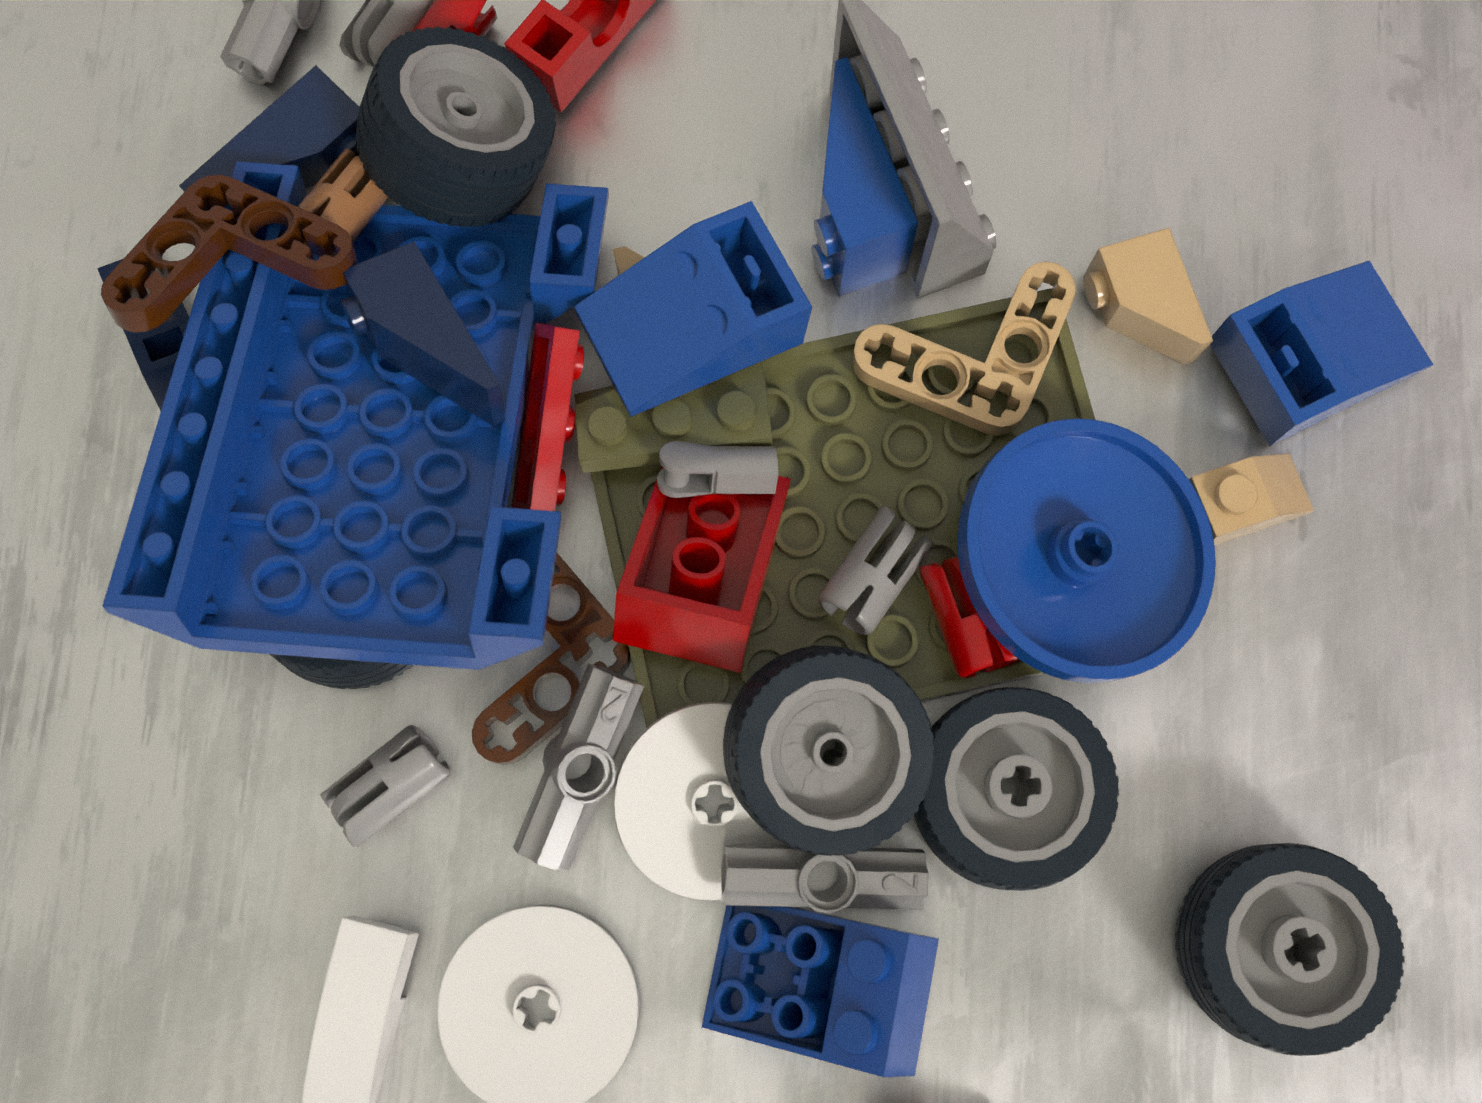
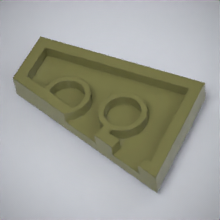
M763 361L632 417H629L615 388L575 405L578 458L582 473L660 464V449L663 445L673 441L709 446H773Z

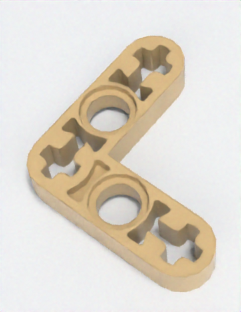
M1046 261L1036 263L1026 269L1016 287L985 363L895 326L878 324L862 331L856 339L852 357L854 372L862 382L875 389L975 430L994 436L1008 434L1018 427L1032 402L1074 300L1076 290L1074 279L1067 269L1057 263ZM1043 282L1053 286L1052 297L1054 298H1051L1040 321L1028 316L1037 298L1035 290H1038ZM1016 334L1029 336L1038 346V358L1030 363L1015 362L1005 351V340ZM880 344L888 345L892 348L890 358L906 366L908 365L910 354L920 357L914 365L910 383L901 380L905 366L892 361H886L882 369L875 368L871 365L872 354L865 350L877 351ZM931 366H946L955 374L957 387L949 394H933L923 384V372ZM972 378L979 381L973 393L992 399L997 391L1004 392L1008 395L1006 405L1015 411L1005 409L1000 417H995L988 413L991 403L976 395L972 396L968 407L959 402L968 388L969 379Z

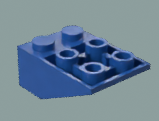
M750 201L691 225L574 306V311L629 417H632L803 344L812 305L756 207Z
M1370 260L1286 287L1230 314L1212 335L1213 342L1210 344L1269 447L1433 365Z
M726 905L702 1028L880 1077L915 1076L939 939L795 907Z

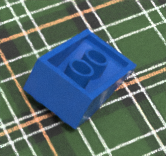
M847 57L835 61L820 218L814 220L817 244L811 246L813 260L821 279L824 281L831 278L840 297L906 273L919 224Z

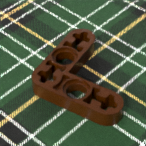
M209 175L198 179L190 185L114 268L102 284L101 296L113 320L119 327L134 333L147 332L159 327L171 316L228 249L310 287L321 290L335 289L345 285L346 281L343 272L349 267L358 264V259L348 232L339 225L232 177ZM227 204L230 205L232 211L225 208ZM280 223L288 227L282 236L274 240L264 241L254 237L259 229L268 224ZM187 243L195 246L189 256L179 261L162 259L164 252L176 244ZM333 252H336L337 255L334 257L330 256ZM312 253L320 256L317 261L314 260Z
M558 553L556 554L555 566L558 567L560 572L553 574L551 592L561 587L575 590L580 596V607L574 617L565 621H557L547 615L546 630L560 647L484 709L476 718L472 728V743L482 757L493 763L508 765L522 760L563 726L581 682L577 675L562 663L573 655L577 665L581 666L593 654L589 646L592 639L599 637L605 643L613 639L614 619ZM618 643L613 649V653L617 658L613 665L607 667L601 661L593 665L601 666L623 675L630 666L631 655L628 645ZM558 675L564 677L571 686V696L568 703L557 711L542 709L536 701V689L539 683L548 676ZM522 697L528 710L544 721V724L534 731L532 724L526 720L512 734L517 742L513 749L508 750L500 745L491 749L488 743L493 739L494 733L490 726L496 720H500L508 725L520 717L523 713L513 707V704Z

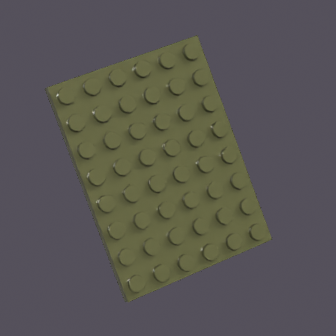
M1053 288L1036 291L1037 298L1028 317L1040 321L1051 298H1054L1052 297ZM1012 297L888 325L895 326L985 363ZM1065 319L1027 413L1016 429L1008 434L999 436L985 434L862 382L854 372L852 357L856 339L864 330L806 342L763 360L773 446L776 448L778 458V476L791 478L743 668L741 673L628 645L636 681L644 685L640 701L646 728L665 714L687 705L701 702L733 703L746 681L766 663L789 651L810 646L842 647L875 657L890 666L905 679L918 695L921 702L1045 674L1017 659L1007 666L988 673L984 669L975 672V677L966 679L957 677L919 570L921 566L937 563L941 566L943 560L958 556V525L966 494L977 473L998 450L1020 434L1048 422L1079 418L1095 420L1067 319ZM1016 334L1005 340V351L1015 362L1030 363L1038 358V346L1029 336ZM880 344L877 351L865 350L872 354L871 365L875 368L882 369L886 361H892L905 366L901 380L910 383L914 365L920 357L910 354L908 365L906 366L890 358L892 348L888 345ZM931 366L922 374L924 386L933 394H949L957 387L955 374L946 366ZM972 378L969 379L968 388L959 402L968 407L972 396L976 395L991 403L988 413L995 417H1000L1005 409L1015 411L1006 405L1008 395L1004 392L997 391L992 399L973 393L979 381ZM614 386L574 394L575 402L579 404L614 389ZM660 464L591 472L616 591L655 486L658 473L660 472ZM884 505L895 512V516L864 560L868 563L883 540L902 521H907L916 530L911 542L887 575L888 578L907 551L920 538L926 536L934 544L874 631L869 635L857 633L841 624L848 609L843 611L838 608L830 616L822 608L818 598L874 516Z

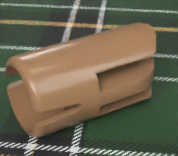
M345 148L297 207L339 225L348 232L352 243H354L389 197L384 194L381 188L379 189L376 186L374 180H371L359 156L355 157L353 151ZM333 252L330 256L334 257L337 253Z

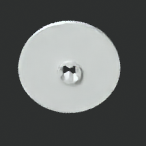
M701 702L675 709L660 717L648 726L631 745L621 763L616 779L614 814L617 829L626 852L634 864L651 881L674 894L687 898L721 900V860L724 843L785 845L766 833L749 816L739 803L729 783L723 757V738L732 703ZM716 784L722 795L730 798L729 804L719 805L717 816L708 817L704 807L695 804L696 798L707 796L709 785Z
M530 906L515 909L492 918L476 929L461 944L452 957L442 979L437 1004L438 1031L448 1062L459 1079L475 1095L487 1103H583L611 1081L624 1063L635 1038L639 1017L637 983L628 958L619 944L603 927L593 920L577 912L553 906ZM543 990L550 994L547 1006L556 1011L555 1019H543L536 1027H533L527 1023L530 1012L521 1006L524 997L532 999Z

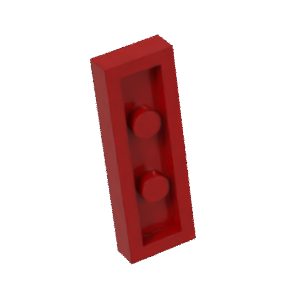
M536 323L511 508L555 511V507L560 506L565 498L567 482L564 469H561L564 444L570 443L575 429V412L573 407L570 406L573 381L579 379L584 364L583 345L578 343L580 330Z

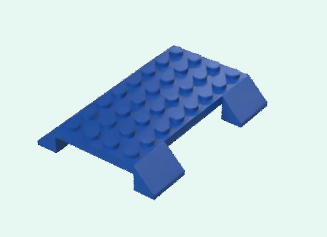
M236 161L232 178L295 206H298L307 195L298 166ZM546 183L541 216L511 214L501 221L497 220L496 223H488L486 226L478 225L476 227H459L455 225L453 227L448 226V224H439L436 221H429L422 216H417L410 210L404 209L403 206L383 205L353 243L359 264L415 241L499 382L505 422L496 426L490 425L379 357L366 333L356 337L345 318L340 304V300L349 297L346 284L328 290L313 288L228 249L199 283L102 605L105 611L199 649L480 670L543 646L562 520L561 512L506 507L530 370L536 323L546 324L595 292L609 199L608 188ZM227 204L225 208L232 211L230 205ZM280 223L268 224L259 229L254 237L264 241L274 240L282 236L288 227ZM312 254L314 260L317 261L320 256Z

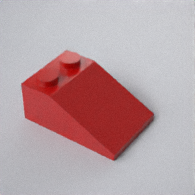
M778 476L775 494L712 493L683 498H673L664 495L658 490L656 480L616 592L613 641L741 673L756 621L791 478Z

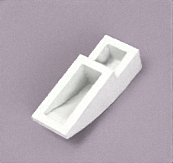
M359 916L342 917L317 1012L302 1103L377 1102L406 997L402 996L419 932Z

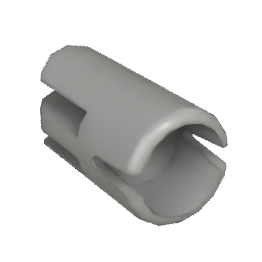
M366 0L341 35L339 46L342 53L352 60L374 67L390 42L396 40L400 35H405L406 32H412L435 0Z
M884 505L874 516L818 598L822 608L830 616L838 608L843 611L848 609L841 624L857 633L869 635L874 631L934 544L926 536L920 538L911 546L888 578L887 575L911 542L916 530L907 521H902L883 540L868 563L864 560L894 519L895 512Z
M409 725L320 794L325 804L331 808V814L338 825L343 827V833L352 847L362 845L448 777L450 769L447 762L444 760L440 763L436 759L439 750L418 727Z

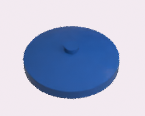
M1080 418L1063 419L1036 426L1010 441L984 464L970 485L962 505L957 535L958 558L963 582L971 603L982 622L1003 647L1024 663L1047 675L1079 683H1105L1141 674L1159 666L1176 654L1193 636L1207 611L1213 591L1216 565L1215 545L1207 513L1199 495L1179 466L1155 444L1129 429L1104 421Z

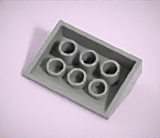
M839 0L829 92L832 96L835 61L847 57L919 223L906 271L917 298L984 275L996 248L995 232L989 218L985 214L978 215L970 196L973 194V187L965 164L962 161L955 163L947 145L949 143V131L942 112L939 109L932 110L925 96L927 88L926 79L920 62L915 57L909 59L900 37L862 0Z

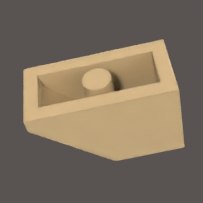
M1170 228L1104 246L1097 250L1086 270L1083 283L1090 306L1093 309L1099 308L1105 326L1183 365L1195 362L1213 342Z
M1290 453L1252 456L1189 479L1207 513L1215 546L1314 511Z

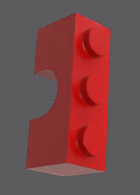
M541 0L504 43L505 48L510 53H514L518 59L526 63L528 68L533 70L536 77L538 76L541 80V84L545 86L547 94L550 95V101L553 103L554 108L562 113L656 0H570L561 10H558L547 1Z

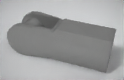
M673 441L663 445L660 449L659 462L664 469L658 473L657 487L660 492L668 497L683 498L712 493L775 494L778 458L774 446H709Z

